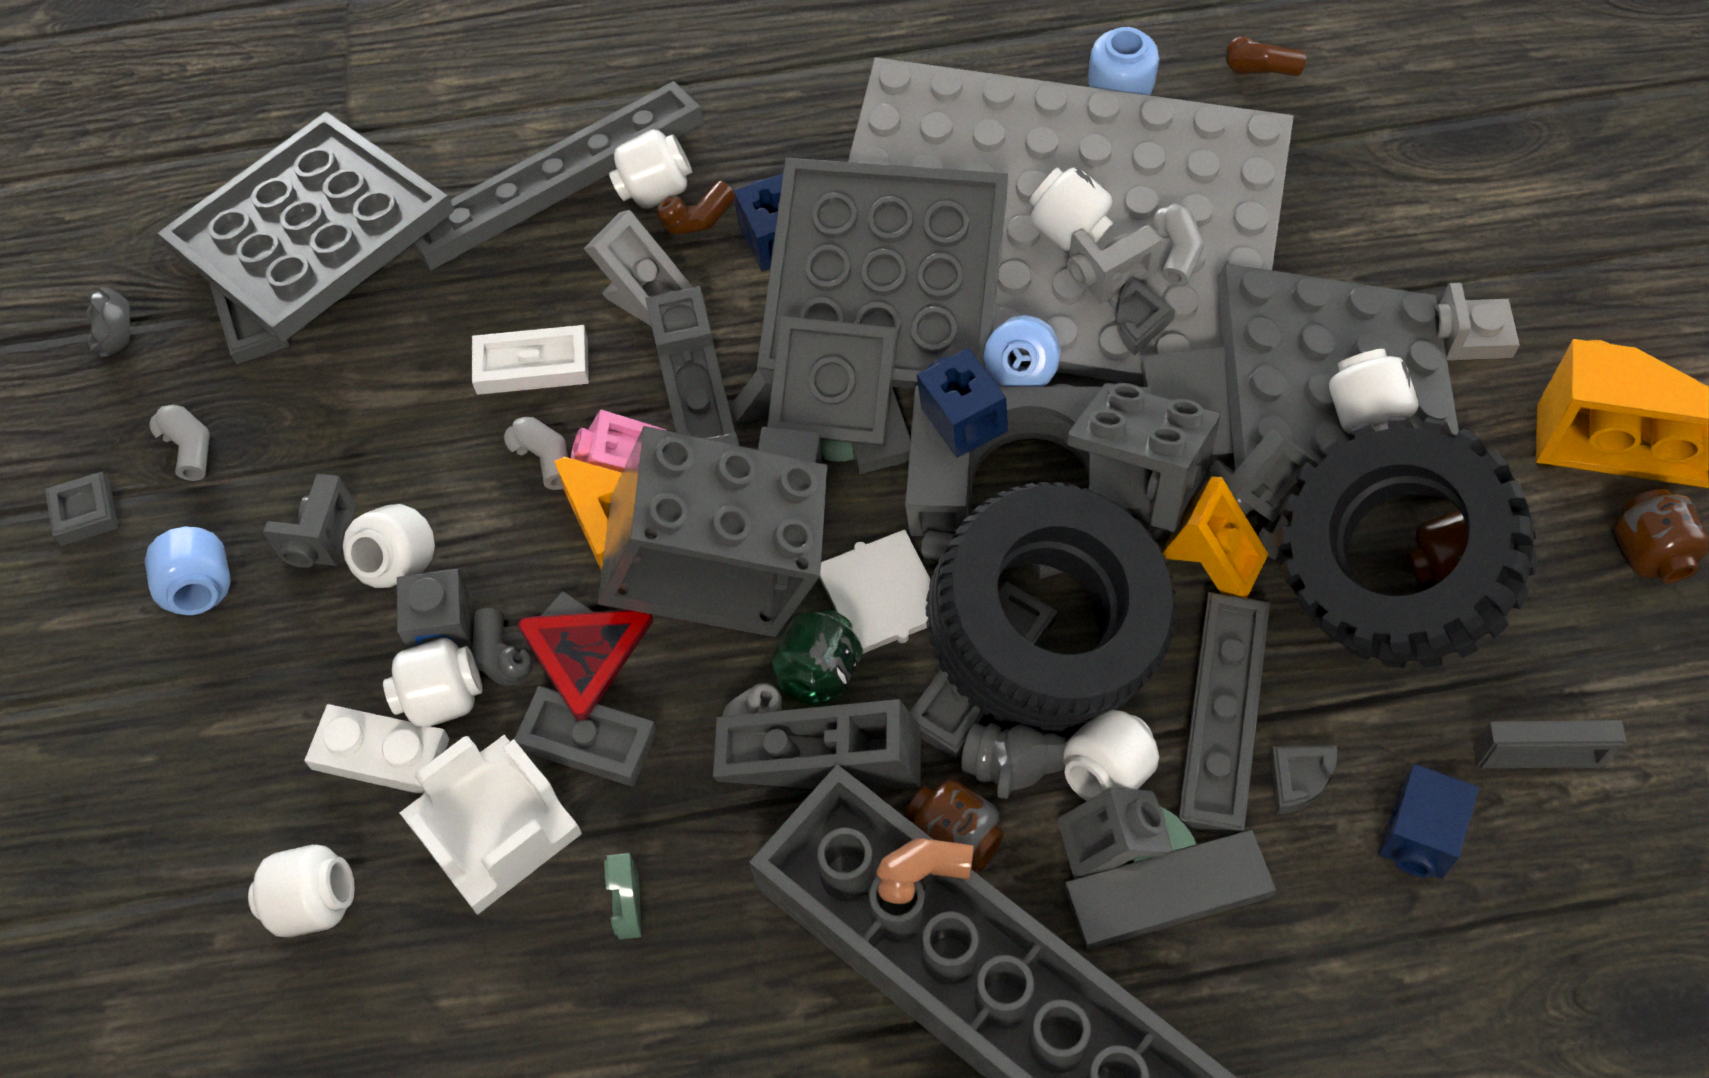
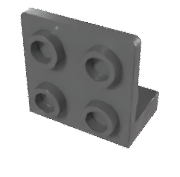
M1106 383L1068 432L1067 445L1153 470L1147 489V499L1155 501L1151 525L1175 532L1209 474L1221 413L1203 409L1200 404L1191 400H1169L1147 394L1143 389L1133 384Z

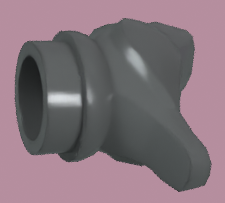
M990 723L988 726L974 724L970 728L964 744L962 771L964 774L976 776L979 782H995L998 785V798L1008 799L1011 791L1030 787L1045 774L1064 770V746L1068 739L1054 732L1041 733L1025 724H1019L1005 730L994 723Z

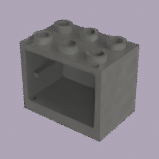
M643 426L611 496L598 604L776 637L820 577L827 465ZM618 589L624 590L625 594H619L617 592ZM760 616H765V621L761 620Z

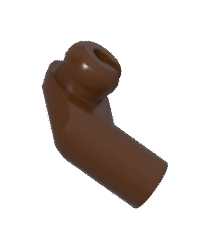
M1246 36L1234 38L1227 47V64L1238 74L1278 73L1300 76L1306 65V54L1303 50L1258 43Z
M715 181L697 204L685 206L680 197H667L658 205L657 215L663 221L662 227L675 235L706 231L715 225L732 204L734 192L725 182Z

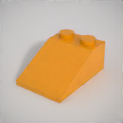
M1573 339L1537 404L1536 463L1709 488V386L1635 347L1614 345L1601 340L1585 341Z

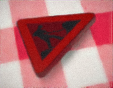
M631 610L533 616L522 618L518 623V628L576 720H585L589 717L652 625L653 617L652 614Z

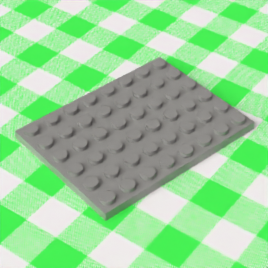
M875 57L848 162L1008 173V191L993 331L1012 317L1027 315L1040 318L1052 327L1060 341L1062 353L1056 372L1144 386L1140 366L1142 356L1223 347L1217 276L1225 263L1272 270L1294 115ZM1056 168H1059L1062 172L1070 168H1080L1112 196V207L1106 217L1113 222V225L1096 244L1101 251L1115 237L1125 233L1130 235L1148 224L1158 235L1159 229L1156 230L1153 227L1154 215L1158 209L1169 207L1174 203L1184 205L1192 211L1204 239L1203 251L1188 283L1183 286H1177L1169 283L1162 276V270L1173 245L1170 238L1160 237L1162 243L1156 273L1140 282L1175 310L1173 321L1135 356L1126 348L1117 330L1116 314L1121 293L1100 304L1088 288L1082 289L1073 280L1067 265L1070 251L1060 249L1031 222V213L1034 207L1029 203V199ZM1020 348L1023 354H1029L1028 351ZM1011 351L1010 357L1015 362L1017 358L1013 351ZM1022 361L1020 366L1028 367L1031 361Z

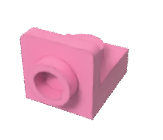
M600 410L589 429L581 427L578 430L571 451V459L622 473L643 426L661 430L666 429Z

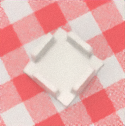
M505 735L481 752H479L468 736L460 739L416 772L415 777L425 792L420 798L400 812L406 823L477 915L582 834L577 823L558 801L547 779L514 739L509 741Z

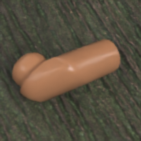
M924 838L908 842L881 860L876 872L877 876L881 878L878 884L880 897L890 903H908L912 900L915 893V882L920 881L929 874L970 880L974 845Z

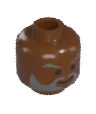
M1656 489L1635 496L1622 507L1621 511L1623 514L1618 518L1614 531L1630 567L1638 576L1644 578L1660 577L1663 583L1670 584L1685 580L1699 571L1698 562L1709 552V534L1694 504L1688 497L1670 494L1666 489Z
M956 780L946 781L940 784L934 791L924 786L914 796L904 814L905 818L933 840L974 845L971 869L977 874L989 863L1005 834L1004 831L998 828L1000 816L997 808Z

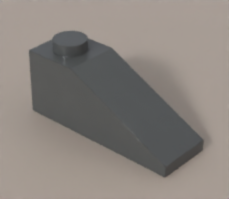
M900 699L717 717L713 778L718 782L815 789L838 764L872 792L920 788L921 727Z

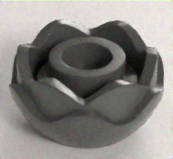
M100 287V291H88V297L91 299V305L87 309V318L91 324V334L88 337L90 352L99 353V357L111 356L120 352L129 344V302L121 294L107 287Z

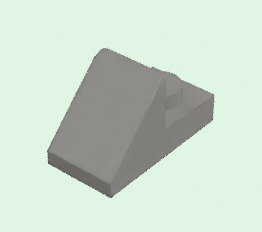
M630 210L619 212L584 248L612 282L602 292L604 297L650 326L651 322L645 300L646 297L693 288Z

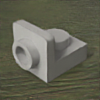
M1148 224L1130 235L1125 233L1115 237L1101 251L1089 235L1081 229L1072 234L1070 256L1067 261L1068 269L1076 284L1082 289L1088 288L1101 304L1121 293L1126 283L1133 276L1137 280L1142 281L1156 273L1162 240Z
M1449 283L1440 304L1434 305L1435 316L1439 317L1437 336L1444 340L1447 360L1513 358L1520 344L1509 299L1465 300L1462 283Z

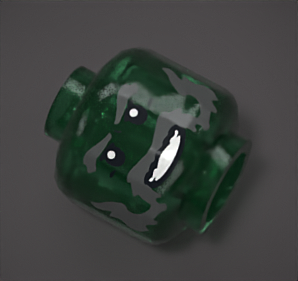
M822 610L820 613L804 612L791 620L774 651L771 662L773 670L778 677L777 683L785 694L808 705H818L822 701H831L844 694L863 655L860 639L852 630V623L845 616L836 611Z

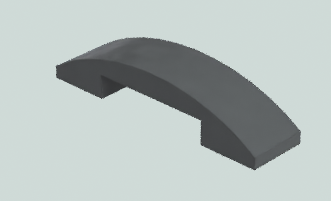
M697 286L646 297L645 300L676 433L739 446L713 344L701 287Z

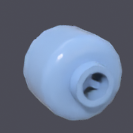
M1120 27L1104 33L1095 41L1091 51L1088 72L1089 87L1150 95L1156 82L1159 64L1157 45L1151 37L1131 27Z
M1023 315L1009 318L993 331L986 342L983 357L987 373L998 386L1044 387L1056 373L1062 352L1059 338L1050 325L1040 318ZM1020 348L1025 349L1029 354H1023ZM1011 351H1013L1017 358L1015 362L1010 357ZM1022 361H1031L1028 367L1020 366Z
M185 526L166 531L157 536L148 546L145 557L148 586L152 599L162 609L175 614L196 615L215 607L227 596L231 584L227 557L223 543L214 533L198 527Z

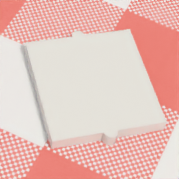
M905 529L866 545L863 542H857L854 550L821 562L819 578L856 656L896 640L900 643H905L908 641L910 634L927 628L926 621L928 617L926 616L925 607L928 604L926 598L930 589L931 579Z

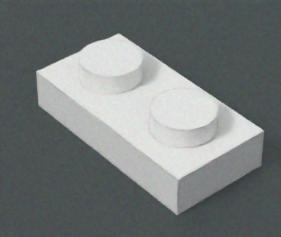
M584 325L472 336V384L476 394L589 384L588 338Z
M327 704L304 761L311 770L424 794L425 791L416 779L415 774L446 750L449 737L445 730L431 726L420 728L408 721Z

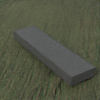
M1212 592L1208 593L1177 816L1190 830L1222 836H1231L1244 832L1270 602Z

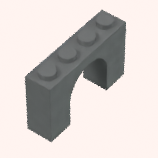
M1056 384L1050 387L998 386L1006 397L1008 432L956 458L921 409L918 386H915L905 503L910 536H924L930 529L955 534L962 522L971 515L973 479L982 461L997 448L1022 439L1048 440L1070 450L1079 458L1087 471L1089 489L1093 493H1100L1106 496V499L1109 501L1117 502L1123 509L1126 508L1132 514L1131 516L1134 519H1138L1143 524V527L1150 532L1151 500L1147 499V489L1151 478V470L1067 445L1068 432L1102 387H1074L1068 384ZM1140 387L1145 393L1151 394V387Z

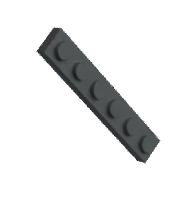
M673 81L454 197L450 201L455 212L437 224L433 230L411 244V247L431 271L607 176L609 172L617 169L614 161V152L618 146L649 130H658L666 137L674 134L678 138L703 124L701 108Z

